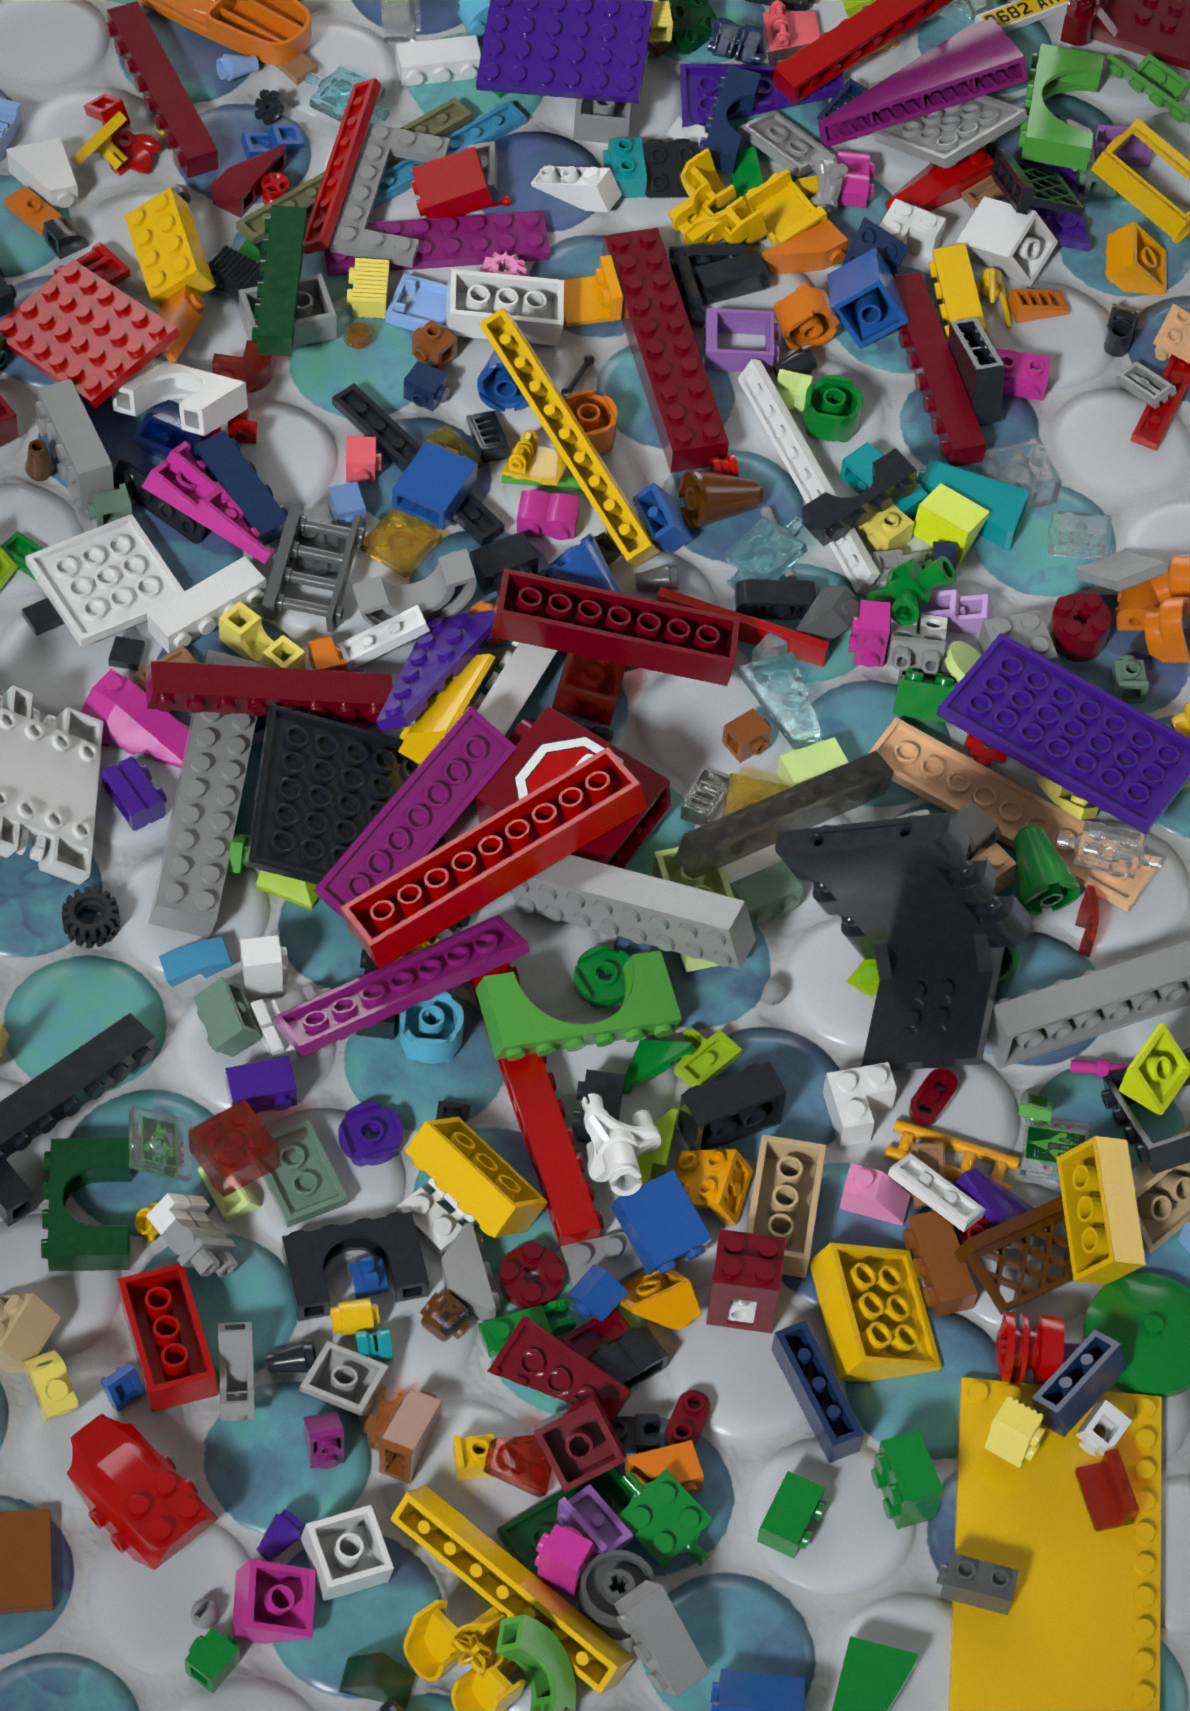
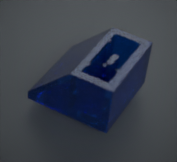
M168 399L146 413L133 440L143 452L165 461L169 453L184 441L191 446L189 452L193 455L194 446L212 437L215 430L205 436L181 430L179 404Z

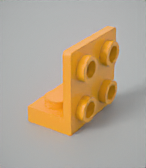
M611 255L600 256L599 268L595 269V276L564 280V321L567 327L621 320L623 295Z
M737 1149L681 1151L674 1171L695 1208H711L725 1226H736L753 1169Z

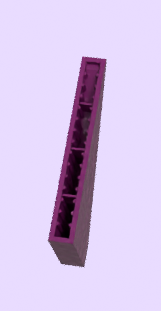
M993 18L969 25L817 122L822 145L827 148L1029 81L1025 56Z

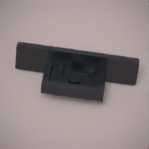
M118 460L113 474L114 487L120 489L119 484L125 483L131 499L192 543H200L206 527L142 488L150 471L143 473L127 460Z

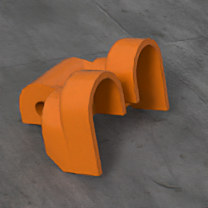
M1175 555L1170 560L1169 572L1167 574L1124 589L1118 593L1117 601L1119 606L1114 608V616L1118 631L1145 630L1148 653L1161 662L1190 663L1182 620L1183 617H1190V555Z

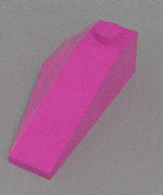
M110 669L92 687L81 710V713L103 721L101 746L108 747L113 745L125 749L126 753L133 755L136 752L152 756L154 761L181 768L189 730L168 712H162L158 709H147L146 693L135 683Z

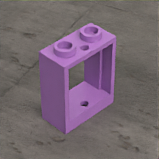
M706 308L704 325L705 370L743 372L750 360L756 359L761 360L767 373L772 374L773 362H779V345H774V340L779 339V324L774 323V311ZM717 333L765 335V351L717 349Z

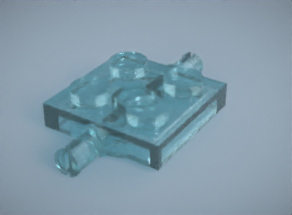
M341 66L326 78L309 72L306 76V83L318 88L310 98V107L341 122L353 85L368 79ZM381 86L372 115L385 121L390 114V110L377 105L385 97V88Z
M763 516L725 551V560L738 570L727 580L729 587L734 590L735 584L743 579L777 580L808 551L806 543L794 536L804 526L802 519L796 516L786 527H783Z

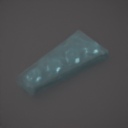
M794 652L740 666L739 676L793 749L821 742L822 732L814 709L809 704L807 689L803 687L800 669L796 667Z

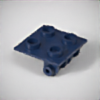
M711 18L713 41L710 40L708 51L712 52V55L725 58L730 45L727 59L731 60L734 48L738 47L735 61L738 62L741 56L740 61L742 63L750 65L760 64L762 54L765 53L763 31L750 24L745 26L734 24L733 21L727 18Z
M864 217L842 266L876 247L889 266L892 276H898V268L909 246L867 217Z

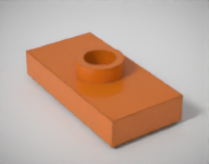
M23 186L4 199L5 207L42 237L45 235L44 222L54 218H63L60 213L27 186Z

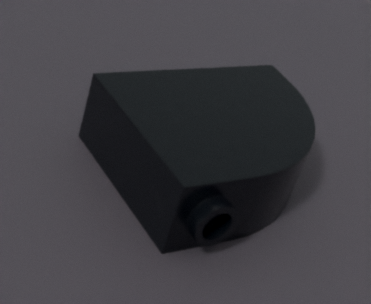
M977 317L950 321L949 348L979 425L1001 422L1004 364Z

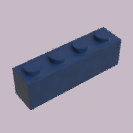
M225 430L196 444L193 457L196 461L202 460L205 463V472L214 482L219 481L244 512L243 520L250 528L255 527L259 531L258 538L265 546L280 538L288 512L283 505L279 506L273 498L270 486L265 482L262 483L257 476L253 463L250 460L246 461L241 454L237 441L234 438L230 439Z
M806 1321L776 1331L771 1350L828 1462L831 1463L859 1452L864 1433Z

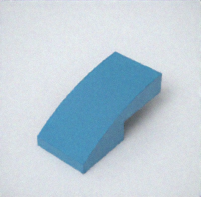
M223 937L191 943L159 956L166 980L172 987L199 974L204 978H208L233 965Z

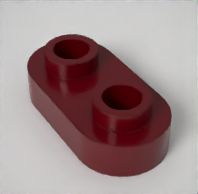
M947 1069L931 1071L912 1097L909 1105V1116L916 1124L929 1126L936 1123L954 1098L958 1087V1080L951 1071ZM941 1086L945 1091H939L935 1087ZM920 1110H927L929 1114H923Z
M688 1390L680 1395L665 1429L664 1443L666 1446L692 1440L694 1448H696L710 1413V1401L704 1393L698 1390ZM696 1402L699 1407L694 1409L689 1407L688 1404ZM685 1431L688 1435L686 1437H679L676 1432Z

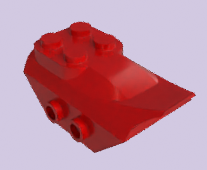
M99 1414L71 1437L72 1464L66 1474L88 1507V1515L92 1522L99 1529L104 1527L112 1535L110 1540L116 1549L121 1553L126 1551L133 1560L155 1570L219 1519L197 1495L198 1490L193 1482L187 1477L182 1479L175 1471L176 1466L171 1458L165 1453L160 1455L131 1423H121L104 1414Z

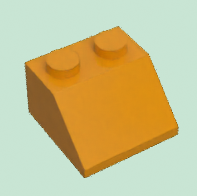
M1134 221L1107 235L1105 274L1110 283L1115 284L1123 292L1164 295L1167 293V251Z

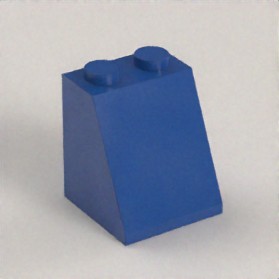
M876 247L827 274L831 308L860 349L909 322L891 270Z

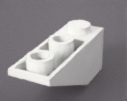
M548 165L540 169L537 176L531 182L532 187L585 211L609 212L622 195L610 168Z

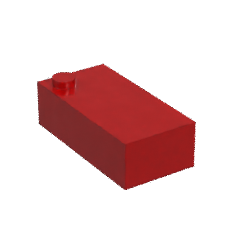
M180 1263L118 1278L120 1301L151 1411L156 1412L217 1396L216 1373L185 1268Z

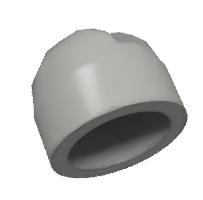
M769 977L759 1001L770 1005L779 1004L785 996L783 984Z
M201 1598L196 1601L191 1609L193 1624L200 1629L214 1627L219 1620L217 1604L209 1598ZM208 1606L209 1608L199 1618L197 1615Z

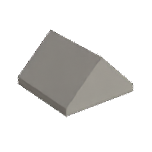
M327 1341L300 1385L299 1391L360 1416L371 1415L389 1365Z

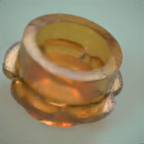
M352 323L345 331L344 342L354 349H362L372 341L369 328L363 323Z

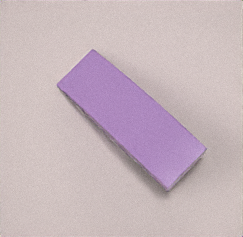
M957 589L932 592L930 601L924 607L919 608L917 627L919 628L921 614L948 617L946 632H981L983 620L993 618L994 608L989 594L959 597ZM926 624L927 626L933 628L940 627L936 624Z

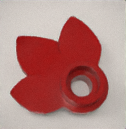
M128 130L114 132L110 140L128 157L116 170L110 164L114 173L121 176L130 168L136 172L149 175L152 168L151 155L162 150L160 143L147 134L134 135ZM119 140H126L129 143L122 145L119 143Z

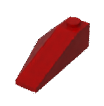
M981 147L975 154L966 156L958 161L955 166L947 169L930 163L885 202V207L889 210L894 200L898 199L930 212L961 199V192L990 176L989 173L993 160Z

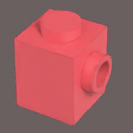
M347 436L346 482L375 483V471H381V453H376V437Z

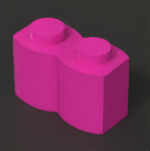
M837 150L838 163H843L848 168L847 173L842 176V186L837 198L838 205L866 208L867 200L873 199L874 183H869V179L874 177L875 162H870V153Z
M539 490L522 491L517 514V532H523L528 537L547 535L560 541L574 539L580 510V498L570 494H549Z

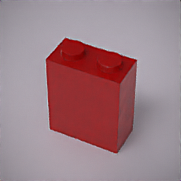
M475 146L412 167L415 179L410 180L415 196H420V200L416 201V205L421 217L425 215L427 219L457 217L493 205L483 165Z

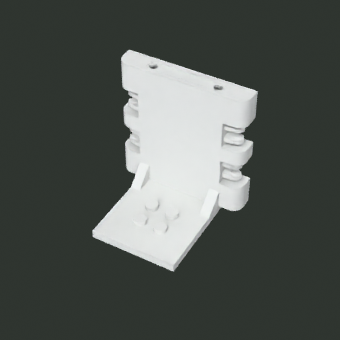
M12 685L2 696L0 695V856L8 858L13 853L22 855L28 845L30 846V859L38 862L40 871L80 885L90 877L103 721L67 707L57 718L47 714L43 723H40V711L32 708L33 693Z

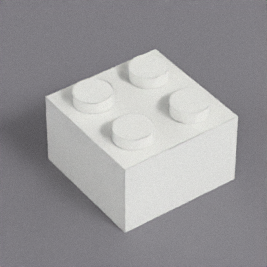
M372 1505L307 1523L304 1527L301 1540L311 1569H316L315 1581L323 1602L389 1581L394 1567Z

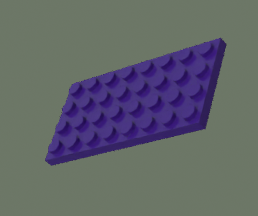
M1002 633L996 637L937 709L936 715L1146 835L1190 779V738Z

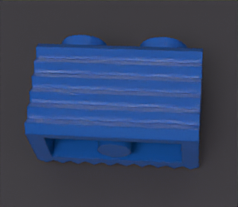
M652 483L633 497L634 506L637 507L636 510L639 511L638 514L641 516L640 518L643 520L649 536L652 537L651 540L665 551L673 553L691 540V535L671 495L662 490L659 485Z

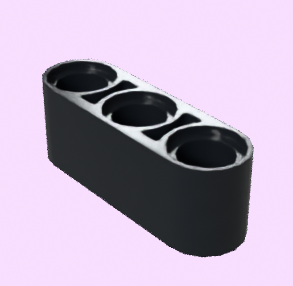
M743 579L734 586L735 611L758 619L802 620L819 595L820 586L816 582L807 580Z

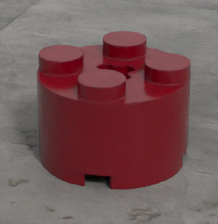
M1073 593L1059 597L1053 608L1048 628L1057 654L1060 652L1067 656V660L1073 662H1086L1095 659L1106 645L1112 616L1109 608L1097 593Z

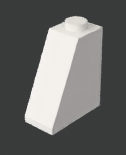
M61 138L6 149L9 172L52 208H67L79 204L77 183Z

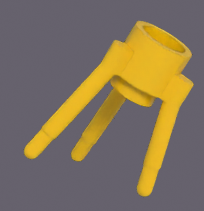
M996 268L984 269L980 274V282L975 283L978 296L980 293H983L984 296L990 298L991 303H994L995 297L999 295L1006 326L1011 327V317L1005 294L1006 286L1002 284V273Z

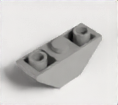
M468 1222L465 1223L441 1258V1277L445 1292H450L469 1308V1315L484 1322L496 1318V1311L500 1310V1301L497 1291H491L489 1281H492L490 1264L488 1261L483 1262L481 1253L484 1252L481 1233L475 1234L473 1223Z

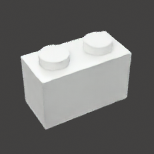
M278 935L241 939V974L247 1000L282 996L283 983L289 982L287 970L288 957L286 947H280Z

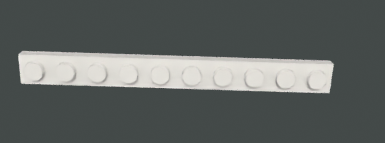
M751 359L738 377V381L806 504L825 492L836 496L761 360ZM853 528L846 532L841 539L835 542L832 541L829 545L855 592L865 594L878 578L880 572L857 531Z

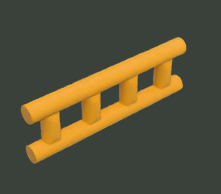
M896 1120L893 1131L901 1133L902 1136L898 1148L887 1146L884 1158L898 1162L910 1153L914 1138L929 1143L944 1142V1148L964 1153L959 1168L945 1164L946 1178L957 1181L964 1172L973 1169L976 1158L995 1163L991 1178L1009 1191L1011 1190L1012 1185L1004 1183L1003 1179L1007 1167L1017 1170L1020 1162L1019 1157L909 1122Z

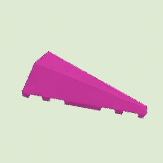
M186 441L181 443L169 453L165 461L150 471L142 488L262 563L266 564L273 556L275 551L272 548L267 549L258 538L259 531L255 527L250 528L243 520L244 512L220 482L212 481L205 472V463L202 460L196 461L189 452L191 449L189 443Z

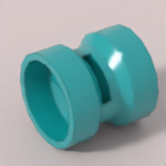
M389 1327L379 1328L374 1333H368L366 1330L355 1332L357 1353L374 1360L379 1359L382 1362L393 1360ZM374 1340H376L377 1352H375Z

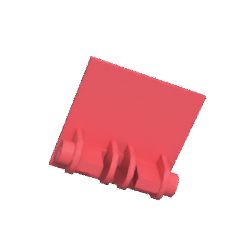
M776 0L772 2L769 12L762 14L769 53L797 52L801 47L809 45L820 36L815 10L786 11L785 5L781 1Z

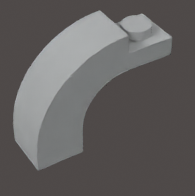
M252 1322L218 1323L221 1421L255 1419Z

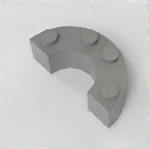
M463 549L438 557V565L434 572L416 583L394 585L386 582L379 575L373 578H365L360 582L352 584L362 617L370 625L375 626L416 605L419 606L426 622L433 618H451L471 600L477 581L468 551Z

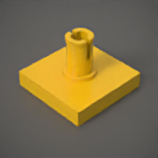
M119 111L70 158L72 163L78 167L93 152H99L116 170L128 157L110 139H112L111 135L127 118Z

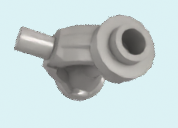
M819 150L810 157V166L818 176V192L810 199V202L815 208L821 206L827 213V217H830L838 210L837 198L842 186V176L847 173L848 168L843 163L839 164L837 156L832 154L831 151Z

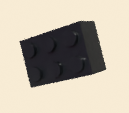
M770 1061L762 1064H751L741 1072L733 1075H722L712 1083L704 1086H693L681 1094L677 1127L690 1150H714L781 1124L786 1090Z

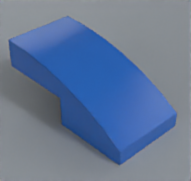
M272 124L269 132H243L241 137L247 159L280 145L286 147V154L304 147V141L298 124Z

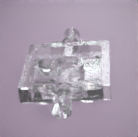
M1085 820L1083 830L1077 837L1059 832L1056 845L1074 849L1075 865L1134 879L1136 871L1142 865L1160 870L1163 857L1145 853V834H1140L1130 829L1124 830L1107 826L1101 822Z

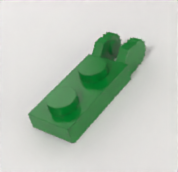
M558 1299L557 1301L547 1303L543 1307L540 1305L478 1323V1329L488 1357L499 1354L523 1315L528 1316L555 1336L574 1330L577 1324L572 1317L555 1320L550 1325L547 1320L567 1312L570 1308L566 1299Z

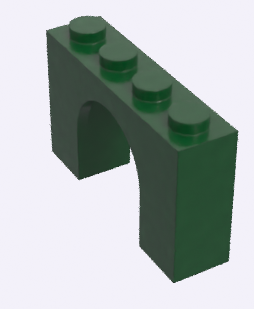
M130 1137L51 1139L50 1151L44 1152V1170L50 1171V1179L43 1181V1199L49 1200V1209L42 1210V1228L48 1229V1239L41 1240V1258L48 1260L49 1271L129 1270V1226L82 1224L74 1220L66 1212L65 1205L69 1197L84 1185L103 1182H131L132 1150Z

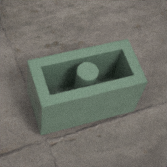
M783 861L730 883L734 898L746 902L752 926L764 924L771 917L782 912L789 913L795 910L801 903L803 887Z
M221 977L194 997L198 1008L197 1015L206 1028L208 1043L214 1051L234 1057L262 1037L241 984Z

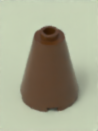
M695 469L683 473L679 485V498H684L685 507H680L681 515L688 527L700 528L758 508L763 500V489L753 479Z

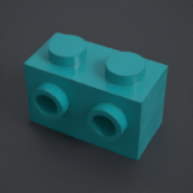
M609 138L608 150H603V165L611 169L622 193L620 198L645 197L647 174L642 138Z

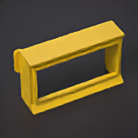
M1136 118L1125 132L1118 135L1106 147V150L1100 154L1090 170L1166 232L1173 242L1180 243L1190 233V211L1185 214L1114 154L1134 134L1189 181L1190 161L1139 118Z

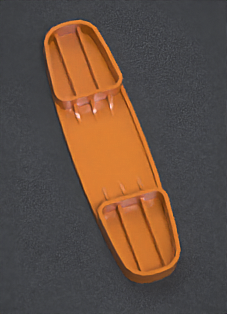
M136 0L170 20L243 55H255L258 61L269 65H280L290 62L303 53L311 44V15L308 8L298 0Z

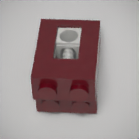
M719 1229L707 1312V1325L772 1334L780 1295L786 1238Z

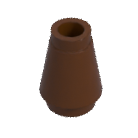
M40 439L32 440L29 443L25 463L26 473L35 481L47 480L54 471V463L46 443Z

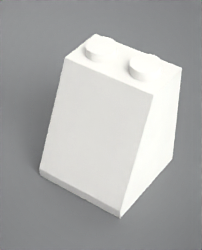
M985 196L956 241L957 244H966L969 258L988 268L1000 270L1002 275L1026 287H1031L1058 243L1036 211L1029 209L1027 215L1016 213L1011 204Z

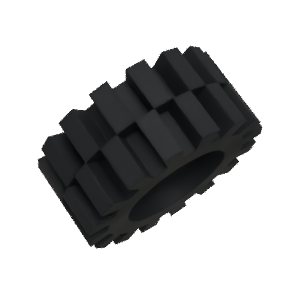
M84 887L85 893L82 894L77 889L74 891V898L69 895L66 898V903L62 905L61 913L65 934H68V939L71 942L75 939L76 945L80 947L83 942H86V948H92V943L94 942L97 943V947L103 946V939L109 943L112 940V935L116 936L118 927H120L119 908L114 896L110 898V892L106 890L101 894V888L95 887L94 892H90V887ZM87 911H97L102 913L103 918L97 923L85 924L80 922L79 916Z

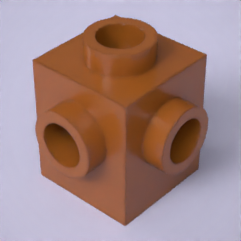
M430 320L423 327L417 328L413 333L412 355L418 361L441 370L457 356V336L452 334L446 327Z

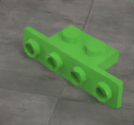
M1110 53L1106 56L1109 65L1108 70L1118 79L1121 77L1129 81L1128 84L1137 93L1143 91L1149 96V100L1158 108L1164 106L1176 121L1180 123L1184 121L1190 125V111L1178 102L1190 89L1189 81L1150 53L1135 70Z

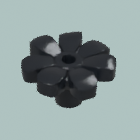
M266 89L260 91V98H257L255 101V107L259 108L255 111V117L257 120H263L265 125H272L273 121H279L282 118L281 113L284 111V103L282 100H278L280 96L278 91L272 90L269 92Z

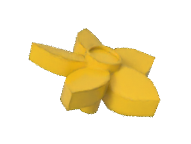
M475 1633L469 1637L468 1642L462 1639H455L453 1641L454 1645L463 1652L458 1658V1665L470 1663L474 1670L482 1674L485 1671L486 1659L493 1652L479 1642Z

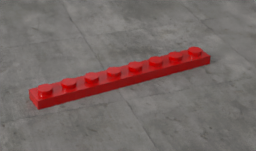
M376 78L353 85L306 227L304 253L306 255L323 251L331 243V238L381 88V83Z

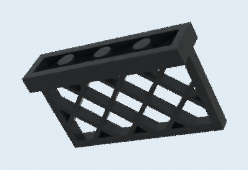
M997 148L989 174L1016 213L1027 215L1029 207L1034 206L1078 216L1083 215L1085 208L1056 169L1017 162L1008 150Z

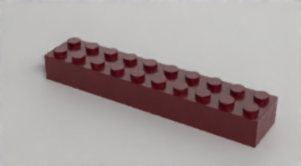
M657 227L603 235L602 256L611 255L623 295L621 320L670 473L709 467L710 457L726 458L729 441L659 229Z

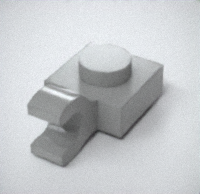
M901 549L872 552V560L880 572L876 579L877 582L887 581L889 570L913 558L918 564L925 562L923 552L903 555Z

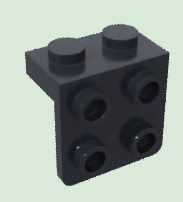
M682 138L675 139L674 142L650 139L647 140V143H643L647 174L645 196L650 199L690 198L682 184L680 175L686 162L699 153L698 142H691L690 139Z

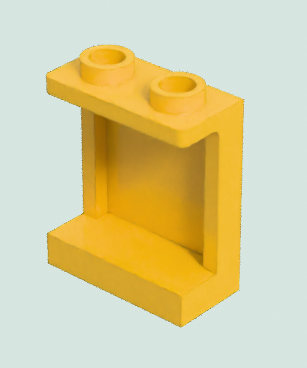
M788 168L774 173L768 181L759 187L750 189L743 197L750 214L759 208L762 211L768 232L765 237L773 246L827 220L825 210L821 206L815 208L792 181L791 172Z

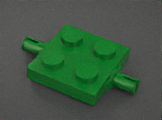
M667 1469L654 1481L645 1485L629 1470L626 1475L634 1485L625 1476L620 1481L634 1495L629 1505L617 1515L618 1518L663 1568L675 1556L685 1551L701 1566L704 1561L697 1555L696 1551L705 1561L710 1555L696 1541L701 1531L714 1519Z

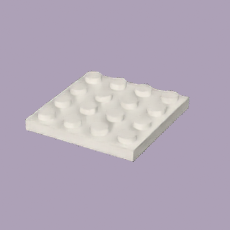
M132 514L25 556V564L80 647L147 621V613L184 592Z

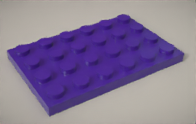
M490 0L476 88L480 91L639 104L654 13V1Z

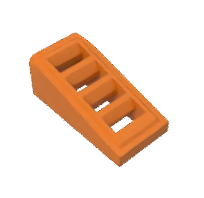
M1013 289L1009 292L1007 303L1015 323L1068 315L1070 312L1061 290ZM1052 300H1057L1059 306L1054 305Z

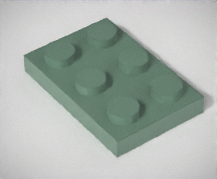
M309 1119L249 1142V1149L287 1228L348 1204V1197Z

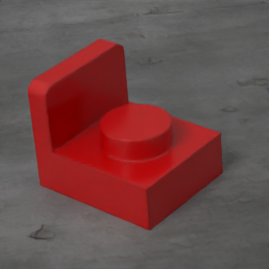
M107 93L102 94L83 106L86 115L101 121L103 126L120 111L127 120L116 131L124 129L131 123L123 100Z
M249 409L228 421V436L230 439L234 438L238 443L256 444L257 422L249 421Z

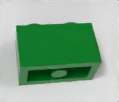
M787 1471L759 1528L757 1542L792 1558H795L799 1548L805 1550L813 1534L809 1527L813 1519L820 1521L827 1502L822 1500L825 1487Z

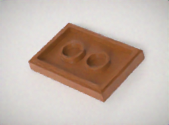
M50 1508L0 1512V1614L53 1611Z

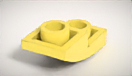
M1040 774L1037 775L1036 781L1041 789L1061 809L1080 820L1096 818L1099 809L1097 806Z

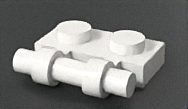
M431 1177L428 1183L436 1191L429 1195L420 1187L397 1206V1212H412L417 1233L442 1256L463 1228L460 1225L467 1220L473 1223V1227L479 1223L471 1215L462 1212L458 1208L457 1202L448 1193L439 1190L434 1183L435 1180ZM447 1201L456 1210L449 1214L440 1205Z

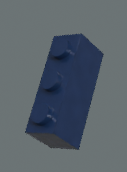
M1095 1329L1031 1398L1037 1414L1042 1413L1043 1415L1042 1425L1063 1437L1069 1433L1127 1369L1122 1346L1119 1342Z

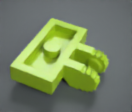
M688 1027L683 1032L686 1041L693 1044L696 1050L693 1055H684L679 1058L681 1062L674 1067V1074L690 1088L696 1085H707L741 1057L742 1049L720 1029L706 1040L699 1032Z

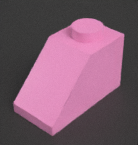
M851 1163L839 1209L903 1226L911 1195L883 1171Z

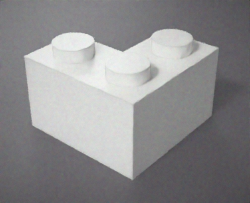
M895 199L879 226L909 246L907 250L932 259V249H937L943 240L946 218Z
M889 1062L826 1073L823 1095L839 1147L870 1142L874 1127V1119L871 1112L893 1108L897 1088Z

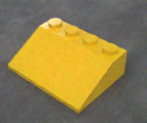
M829 1243L809 1261L839 1380L871 1382L935 1372L942 1368L918 1279L913 1268L910 1250Z

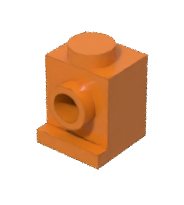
M331 636L319 637L308 641V660L312 670L347 672L346 659H343L341 648H335Z

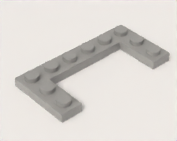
M370 123L330 243V252L359 258L387 259L390 264L412 268L419 248V239L367 230V226L389 157L394 156L427 163L448 155L450 138Z

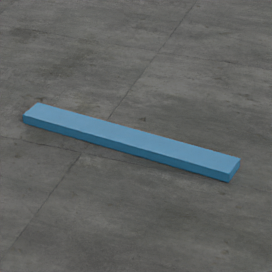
M508 101L445 136V138H450L448 155L468 149V145L496 141L527 123V116L511 101ZM404 159L386 169L373 209L411 189L410 180L415 179L412 167L424 164L425 162Z

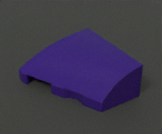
M979 1168L964 1172L953 1184L986 1209L984 1216L992 1227L1034 1209V1207Z

